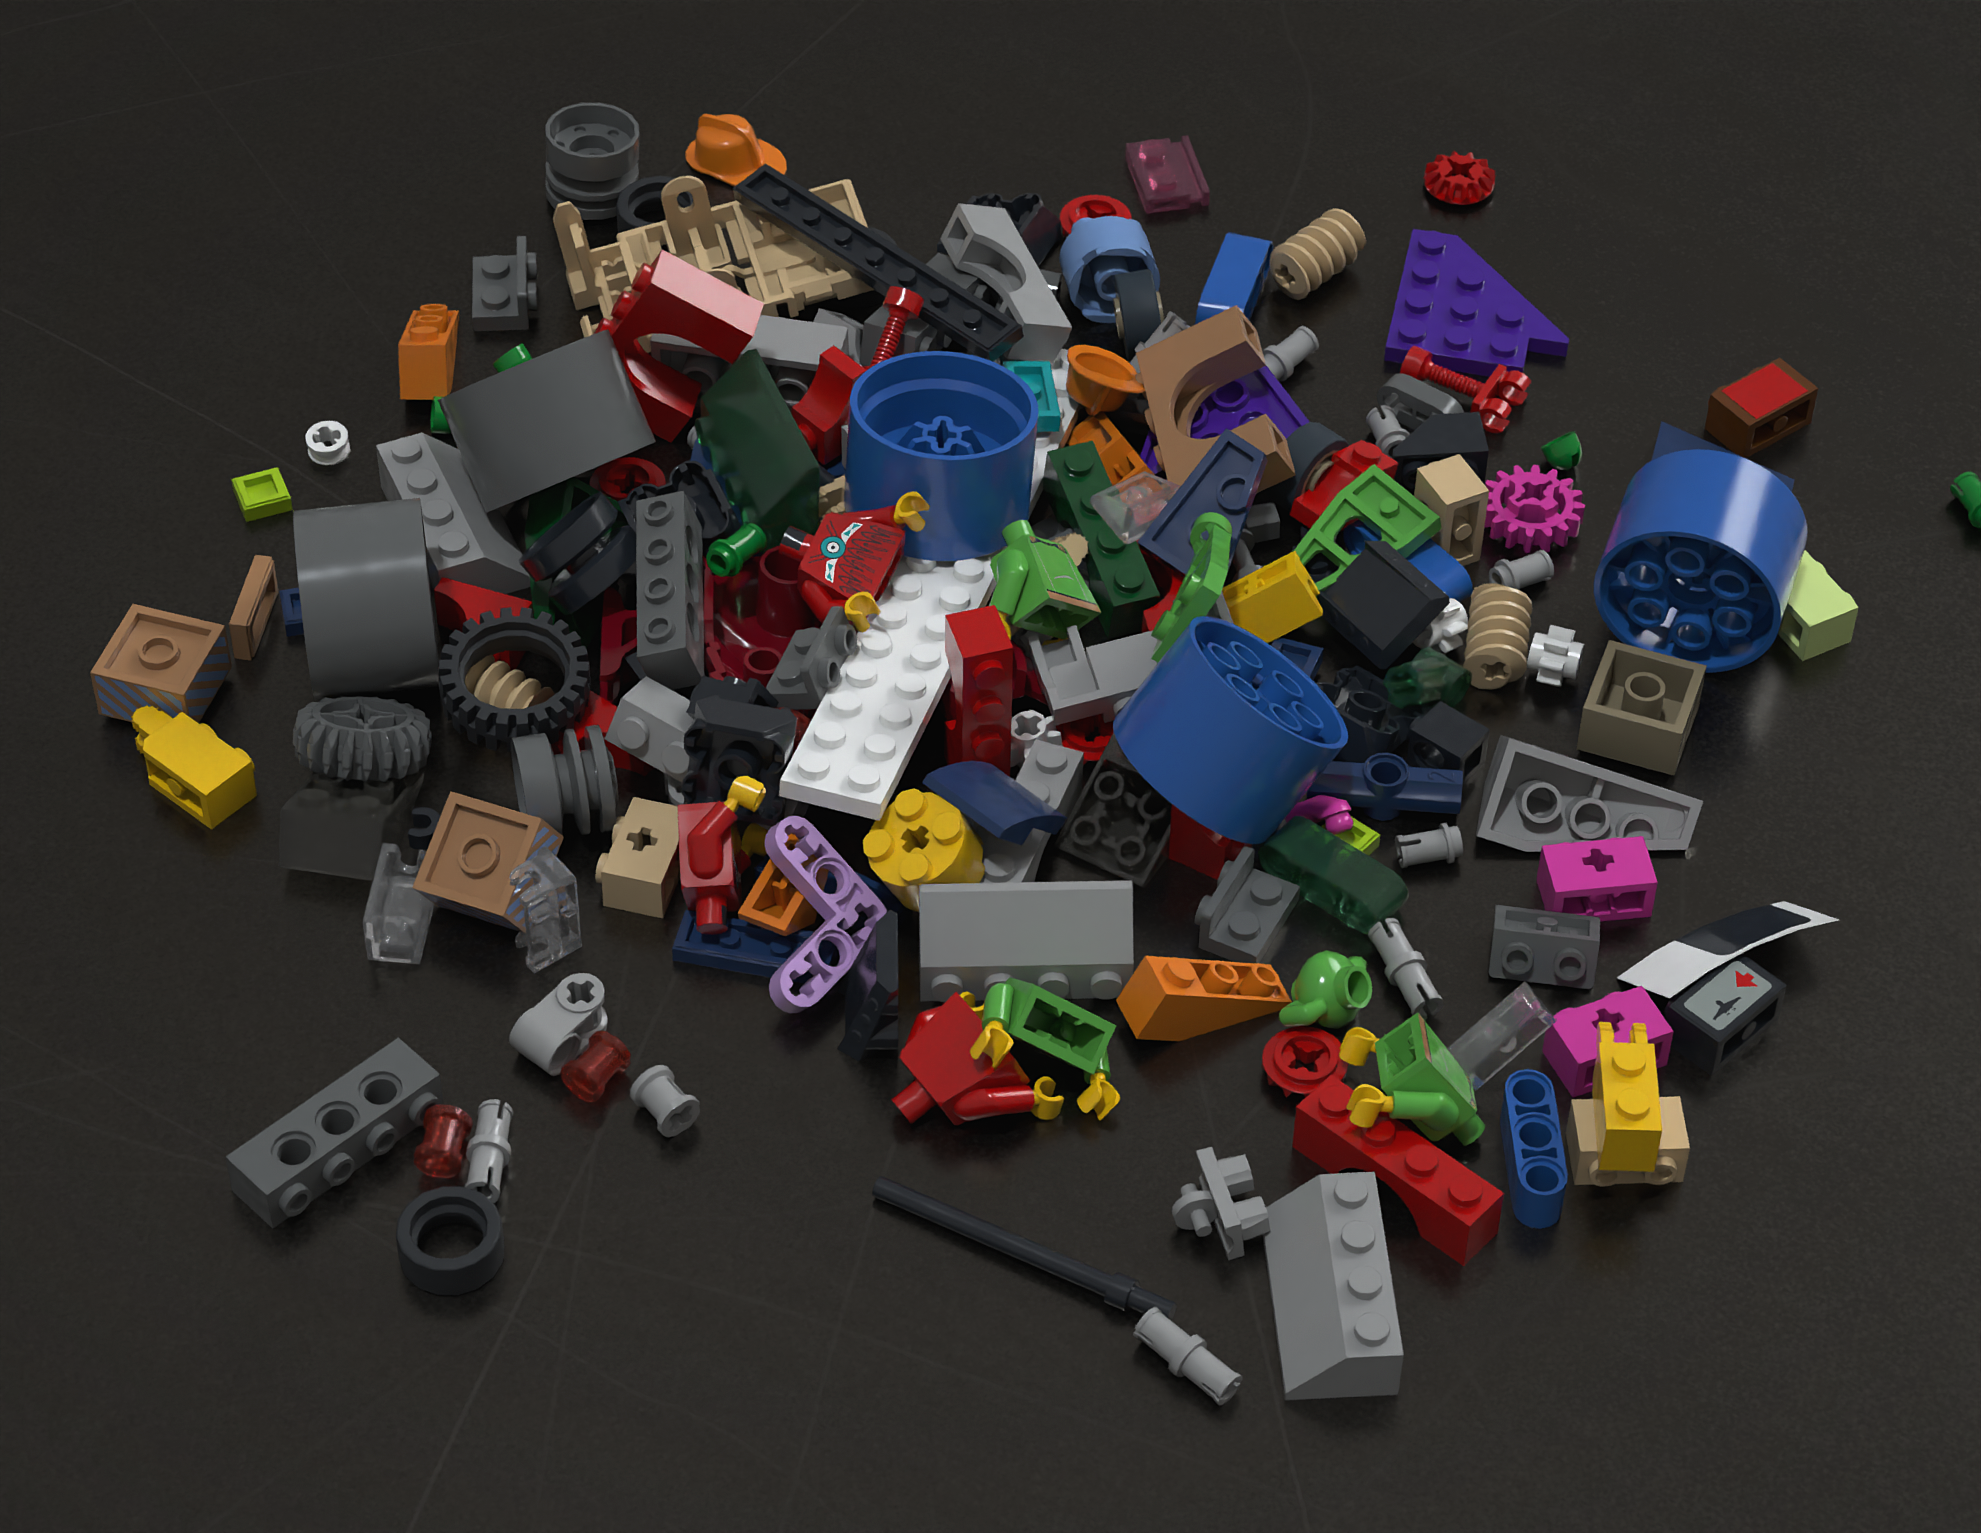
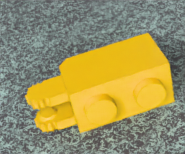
M146 705L139 709L136 708L133 716H131L133 729H136V732H140L135 738L137 750H140V754L144 753L149 785L211 830L257 796L254 779L255 766L245 751L240 748H232L218 738L210 726L205 723H197L183 712L172 718L162 710L158 711V707L154 708L153 705Z
M1599 1022L1597 1025V1056L1593 1073L1592 1094L1599 1170L1654 1172L1662 1135V1121L1654 1044H1648L1645 1023H1633L1629 1031V1043H1614V1031L1611 1022Z

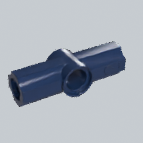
M1377 753L1370 756L1365 763L1332 761L1309 788L1306 800L1318 795L1346 800L1350 806L1361 807L1367 816L1381 821L1392 820L1398 817L1404 810L1460 814L1463 771L1408 767L1403 758L1391 753Z

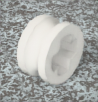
M319 422L308 429L305 435L308 455L312 461L318 464L334 465L340 463L350 453L348 432L338 422ZM331 441L333 445L325 447L323 442Z

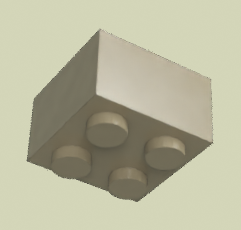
M1609 640L1583 707L1577 750L1675 775L1699 708L1707 665Z

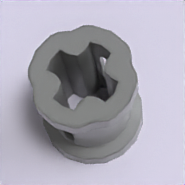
M656 1065L646 1070L637 1078L630 1090L632 1101L639 1107H646L657 1120L658 1130L666 1137L676 1136L688 1129L700 1113L699 1101L694 1096L683 1093L674 1083L673 1072L665 1065Z

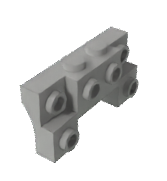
M1221 591L1219 598L1206 616L1233 623L1223 592ZM1076 625L1067 627V640L1041 646L1038 635L1029 636V654L1042 694H1045L1054 725L1098 714L1102 715L1104 723L1114 721L1116 715L1158 664L1151 659L1157 643V639L1151 636L1153 630L1086 647L1087 657Z

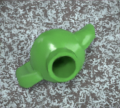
M1327 950L1310 957L1292 984L1291 995L1293 1002L1282 1008L1279 1012V1021L1286 1027L1307 1026L1312 1023L1334 1029L1347 1026L1356 1017L1360 1008L1365 1007L1371 999L1372 983L1366 971L1367 962L1362 957L1351 956L1346 958L1337 952Z

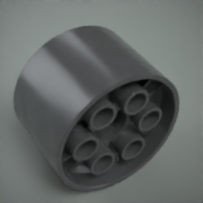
M609 329L540 355L438 400L485 512L519 500L656 442Z
M420 498L293 511L299 594L314 700L320 701L325 697L336 699L340 695L356 697L357 695L367 696L439 688V657Z

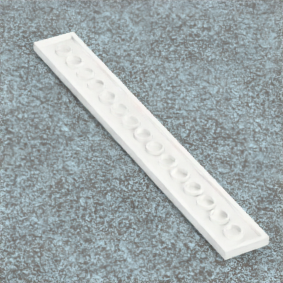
M1061 349L1054 363H1050L1061 414L1059 432H1041L1036 435L1028 519L1043 491L1047 451L1064 448L1078 420V412L1084 408L1066 390L1069 368L1068 350ZM1007 359V361H1023V360ZM1007 546L981 557L958 561H930L907 556L902 557L887 589L879 601H875L881 613L879 615L869 614L867 620L870 628L866 632L858 631L856 650L853 655L847 657L842 665L839 684L835 688H828L780 779L779 796L880 821L951 677L945 653V615L986 606L997 584L990 566L991 560Z

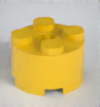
M914 788L899 793L895 801L885 809L880 821L875 820L869 833L863 839L864 853L868 857L871 869L906 908L919 912V885L980 883L985 873V865L982 863V838L958 808L940 795L932 792L922 793Z

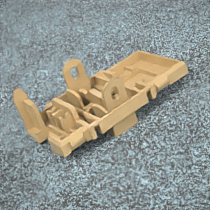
M677 177L664 186L661 192V201L666 220L618 233L616 236L617 243L590 250L580 212L570 201L557 204L553 216V222L566 265V277L576 310L600 304L603 317L608 320L613 318L611 312L622 291L625 290L631 293L633 290L631 289V284L640 266L644 262L651 265L661 252V245L665 244L667 245L668 253L740 291L741 288L737 287L735 275L740 278H746L744 281L748 294L764 303L761 315L778 317L777 307L786 305L790 318L799 316L798 311L804 310V306L836 297L840 300L874 290L739 202L733 201L710 207L706 187L697 177ZM845 179L809 189L816 196L868 228L851 180ZM690 192L693 197L692 205L686 208L678 206L677 196L680 193ZM723 228H726L738 264L750 262L751 267L742 269L732 265L722 232ZM588 315L583 316L580 321L584 338L593 335L599 323L590 325ZM652 334L637 338L647 353L651 352L650 340Z

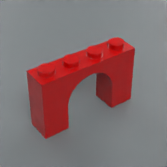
M662 249L651 265L644 262L640 266L632 281L631 289L633 290L631 293L625 290L622 291L612 309L611 316L613 318L608 320L604 317L594 334L609 329L652 433L672 443L692 417L702 383L650 356L642 348L637 338L650 334L677 336L733 364L754 337L764 303Z

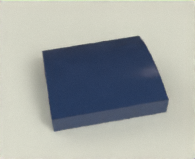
M966 761L950 764L927 774L922 782L999 839L1018 845H1023L1033 828L1057 835L1067 817L990 763Z

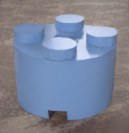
M1104 216L1095 219L1082 218L1073 224L1071 233L1061 247L1059 261L1070 298L1074 306L1076 305L1085 317L1099 323L1116 322L1113 298H1116L1114 275L1150 269L1156 291L1159 290L1160 274L1147 236L1139 222L1123 217Z

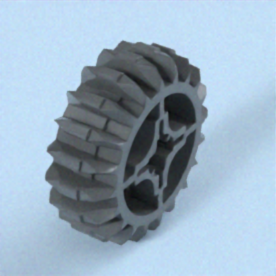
M340 695L336 699L325 697L320 702H311L305 708L298 711L293 729L292 744L295 746V757L299 759V764L310 768L314 773H325L329 778L341 777L345 778L346 781L356 779L363 780L365 783L368 780L385 782L388 778L401 779L406 774H415L419 772L420 768L426 766L427 758L430 754L432 731H430V720L425 717V713L419 709H414V706L409 703L400 704L395 699H379L378 696L362 697L357 695L356 697H346Z

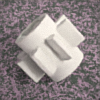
M1449 598L1450 603L1413 641L1417 647L1428 649L1431 656L1442 651L1447 653L1463 645L1462 639L1458 634L1468 629V617L1464 607L1455 599Z
M1550 625L1548 635L1535 633L1528 656L1527 668L1539 671L1536 682L1561 687L1564 677L1573 680L1577 679L1585 644L1573 641L1574 630Z
M1030 710L1012 717L1010 767L1017 765L1020 769L1022 768L1035 739L1063 746L1061 732L1057 731L1052 716L1044 718L1040 713Z

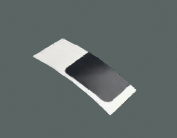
M1785 901L1744 910L1699 927L1661 947L1618 976L1617 979L1638 987L1643 986L1648 991L1670 999L1708 971L1755 946L1800 929L1838 921L1839 919Z

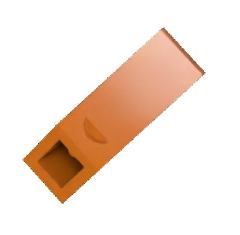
M426 304L420 306V311L412 312L398 344L400 400H432L433 396L445 397L450 394L453 384L459 311H448L447 306L443 304Z
M1145 956L1116 999L1136 1039L1182 1041L1280 1011L1292 1002L1280 982L1278 974L1270 964Z

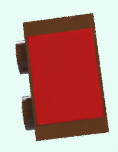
M1779 357L1762 367L1754 368L1748 375L1733 383L1716 389L1710 395L1708 401V412L1704 429L1733 453L1748 458L1812 423L1818 387Z

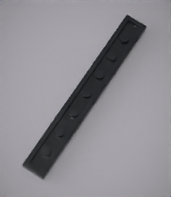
M766 163L732 188L737 202L885 297L891 286L902 287L920 295L924 299V304L918 318L977 356L993 362L1024 337L1021 324Z

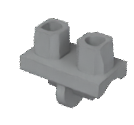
M1212 1147L1197 1150L1196 1157L1202 1170V1174L1199 1176V1184L1202 1190L1198 1191L1196 1185L1192 1183L1186 1184L1181 1188L1182 1197L1172 1207L1175 1223L1182 1229H1195L1197 1236L1203 1237L1212 1232L1210 1223L1214 1221L1228 1260L1244 1256V1240L1270 1231L1268 1212L1262 1197L1257 1196L1233 1203L1231 1196L1254 1190L1253 1176L1245 1155L1217 1160Z

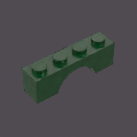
M1089 441L1047 451L1043 489L1057 522L1067 521L1076 534L1086 537L1088 554L1085 555V561L1089 574L1090 590L1101 610L1098 618L1107 639L1142 631L1143 611L1158 604L1160 594L1094 442Z

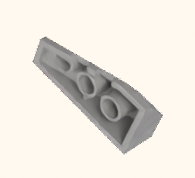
M1500 735L1484 784L1476 836L1525 852H1541L1542 845H1553L1563 842L1574 843L1638 836L1644 837L1647 850H1687L1703 801Z

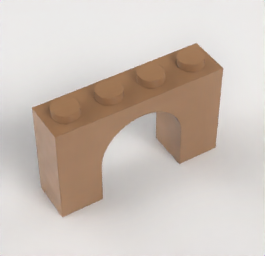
M1237 305L1136 353L1140 373L1136 374V381L1142 383L1145 388L1142 394L1148 400L1149 409H1146L1144 413L1150 429L1157 436L1158 445L1154 446V454L1160 467L1166 472L1168 481L1163 483V486L1166 488L1164 493L1168 502L1220 437V435L1207 439L1190 437L1192 420L1201 403L1218 388L1266 366L1257 330ZM1267 414L1230 430L1266 455L1268 461L1256 493L1296 475L1286 438Z

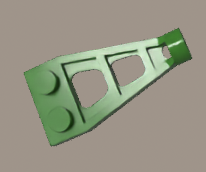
M1373 464L1335 496L1294 551H1296L1304 566L1316 554L1322 553L1339 567L1337 571L1315 583L1319 591H1325L1337 581V577L1359 555H1349L1334 543L1336 536L1348 521L1358 518L1382 538L1381 541H1386L1404 558H1407L1442 529L1441 520L1436 513Z
M1214 512L1204 513L1194 522L1190 534V542L1194 550L1193 559L1170 611L1166 610L1151 634L1152 637L1157 639L1151 659L1157 663L1194 618L1207 615L1221 594L1228 572L1232 526L1228 519L1221 514ZM1204 531L1209 533L1207 541L1201 535Z

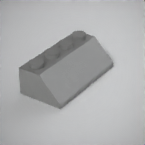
M760 315L754 337L733 364L677 336L652 334L650 340L651 356L702 383L693 412L740 419L741 414L751 408L769 423L792 426V406L803 398L813 382L820 354L834 345L849 356L848 327Z
M424 433L376 445L381 488L387 500L420 498L430 583L433 594L435 587L442 577L503 594L531 587L530 576L519 563L522 553L499 508L485 512L459 449Z
M1132 881L919 885L920 1001L946 1002L955 992L960 995L966 991L974 994L975 1000H985L986 994L992 986L997 983H1005L1009 977L1037 985L1062 999L1099 998L1108 1000L1118 998L1133 975Z
M1375 1172L1319 1174L1266 1207L1270 1231L1263 1234L1285 1400L1398 1395L1404 1354Z

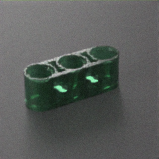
M1302 816L1291 818L1258 850V860L1267 874L1300 886V896L1364 934H1368L1370 929L1378 922H1381L1383 925L1385 919L1392 917L1409 898L1408 889L1398 874Z

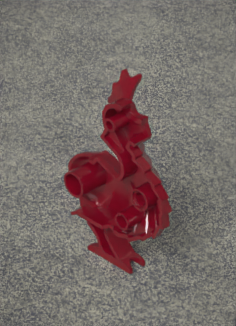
M779 546L768 549L762 556L752 557L743 563L740 573L733 577L714 575L708 567L706 558L703 556L704 670L709 673L710 678L723 681L725 676H732L746 683L749 678L759 680L766 688L795 631L807 628H821L823 623L817 619L797 589L798 568L801 562L779 554ZM610 586L603 592L600 697L615 705L619 699L621 689L632 681L625 657L637 652V609L626 610L621 595ZM852 625V626L855 628L856 635H857L858 630L856 629V627H855L854 625ZM1011 639L1010 641L1013 646L1012 699L1026 695L1048 705L1045 694H1042L1031 658L1025 656L1018 645ZM952 676L937 704L946 721L956 720V701ZM817 709L791 710L797 718L792 756Z

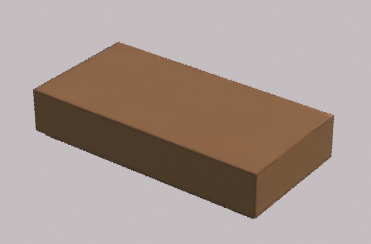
M255 555L229 622L234 659L251 661L259 646L279 592L275 564L272 557Z

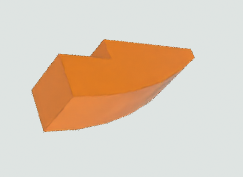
M1099 411L1094 416L1089 415L1072 430L1067 440L1069 446L1089 441L1094 442L1122 508L1154 504L1165 495L1164 491L1166 488L1103 411Z

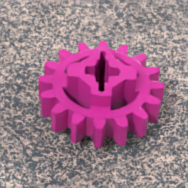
M1515 465L1513 467V475L1510 476L1500 470L1496 473V481L1487 480L1485 482V486L1489 490L1484 527H1491L1490 537L1492 539L1504 536L1506 538L1505 547L1509 549L1516 543L1523 544L1525 553H1530L1533 545H1539L1545 552H1550L1552 542L1564 547L1567 545L1568 536L1577 537L1580 524L1583 522L1585 504L1581 503L1583 493L1581 490H1572L1573 480L1571 478L1561 481L1557 480L1558 471L1552 469L1547 474H1542L1538 465H1533L1531 472H1524L1519 465ZM1502 503L1506 504L1505 508L1502 507Z

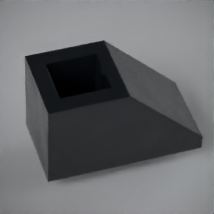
M1480 413L1432 414L1393 449L1392 459L1398 462L1394 480L1406 490L1415 489L1417 468L1460 454L1485 485L1489 449Z

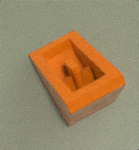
M790 834L785 846L792 851L795 849L798 838L796 835ZM814 854L808 856L809 859L801 863L802 867L805 868L817 860V857ZM769 859L738 911L739 919L783 936L790 935L814 924L817 916L816 909L771 859ZM819 868L816 872V882L822 891L824 890L829 872L825 868Z

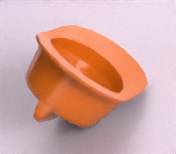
M702 114L698 120L696 140L686 150V162L692 169L710 175L732 186L738 185L765 163L783 175L787 171L786 159L782 153L769 143L758 139L749 122L738 115L723 114L713 116Z
M1075 345L1068 349L1067 359L1069 368L1066 390L1075 401L1085 406L1088 415L1094 416L1099 411L1113 412L1123 405L1130 393H1142L1145 391L1144 385L1136 381V374L1138 373L1135 368L1115 353L1090 345Z

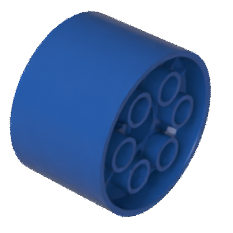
M947 351L914 352L892 357L872 366L858 378L850 395L844 486L845 512L873 510L896 505L902 495L912 491L918 492L930 505V509L918 512L925 520V526L921 531H912L907 525L902 529L906 531L903 556L930 561H958L981 557L1007 546L1002 536L1003 529L1018 520L1028 521L1039 413L1037 399L1033 391L1022 378L1009 369L990 360L964 353Z
M1694 449L1672 452L1652 460L1644 465L1628 484L1595 574L1594 597L1603 621L1624 644L1707 665L1705 673L1728 671L1751 663L1770 648L1778 634L1806 547L1807 523L1804 512L1794 494L1779 478L1760 465L1737 455L1714 450Z
M1199 616L1189 623L1113 721L1114 734L1120 748L1135 769L1155 790L1175 807L1203 826L1227 838L1248 844L1263 843L1272 835L1348 741V731L1340 713L1326 694L1308 675L1286 656L1259 637L1233 623L1210 616Z

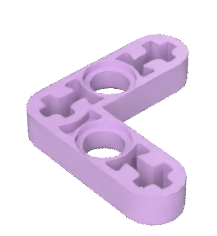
M789 816L772 826L767 832L764 843L766 852L773 863L825 919V922L783 963L770 979L769 992L775 1005L782 1011L798 1013L818 1002L851 968L875 923L887 913V910L879 898L808 820L799 816ZM791 833L798 838L795 849L792 851L785 846L789 838L788 835ZM814 854L817 860L803 868L801 863L808 860V856ZM819 868L828 869L836 877L837 890L834 894L823 892L817 885L816 872ZM863 911L868 917L864 923L865 927L850 936L844 930L849 928L858 919V913ZM821 940L831 941L839 950L840 960L836 967L828 966L821 960L818 952ZM807 971L814 975V977L808 979L801 986L799 995H792L789 990L793 985L792 980Z

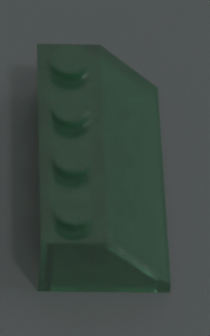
M757 349L747 350L701 397V418L695 420V430L700 446H707L710 451L711 465L715 475L722 476L725 480L726 494L731 506H738L741 512L742 526L746 523L747 525L754 523L766 535L767 546L761 552L764 554L768 549L780 546L781 540L789 526L815 536L819 525L820 466Z

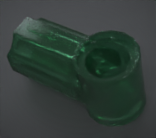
M1426 647L1416 655L1412 662L1389 668L1383 684L1388 692V701L1401 709L1433 701L1436 703L1441 701L1454 708L1467 693L1472 681V673L1432 647Z

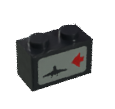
M1744 954L1728 960L1701 976L1699 982L1687 992L1681 990L1669 1000L1664 1010V1016L1667 1017L1666 1021L1674 1031L1671 1047L1713 1076L1779 1019L1787 985Z

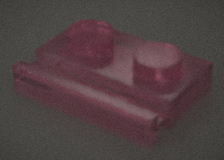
M1181 136V142L1170 143L1169 138L1126 144L1125 158L1146 214L1190 208V203L1201 201L1202 206L1209 205L1210 191L1188 136Z

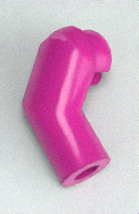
M1318 795L1297 803L1285 818L1292 832L1325 821L1326 830L1332 835L1352 829L1354 823L1349 814V811L1352 810L1346 800L1326 795Z

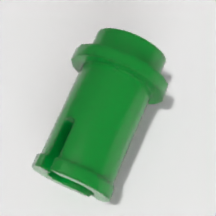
M1965 472L1954 479V482L1962 491L1956 485H1951L1950 492L1968 511L1970 523L1974 527L1981 528V482L1974 472Z
M754 523L744 524L726 540L718 539L710 545L706 556L708 567L714 574L720 577H733L742 570L743 563L766 548V535L758 525Z

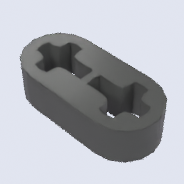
M1403 373L1392 376L1377 393V402L1380 408L1381 405L1390 406L1393 408L1398 422L1414 430L1432 414L1464 413L1461 405L1450 395Z

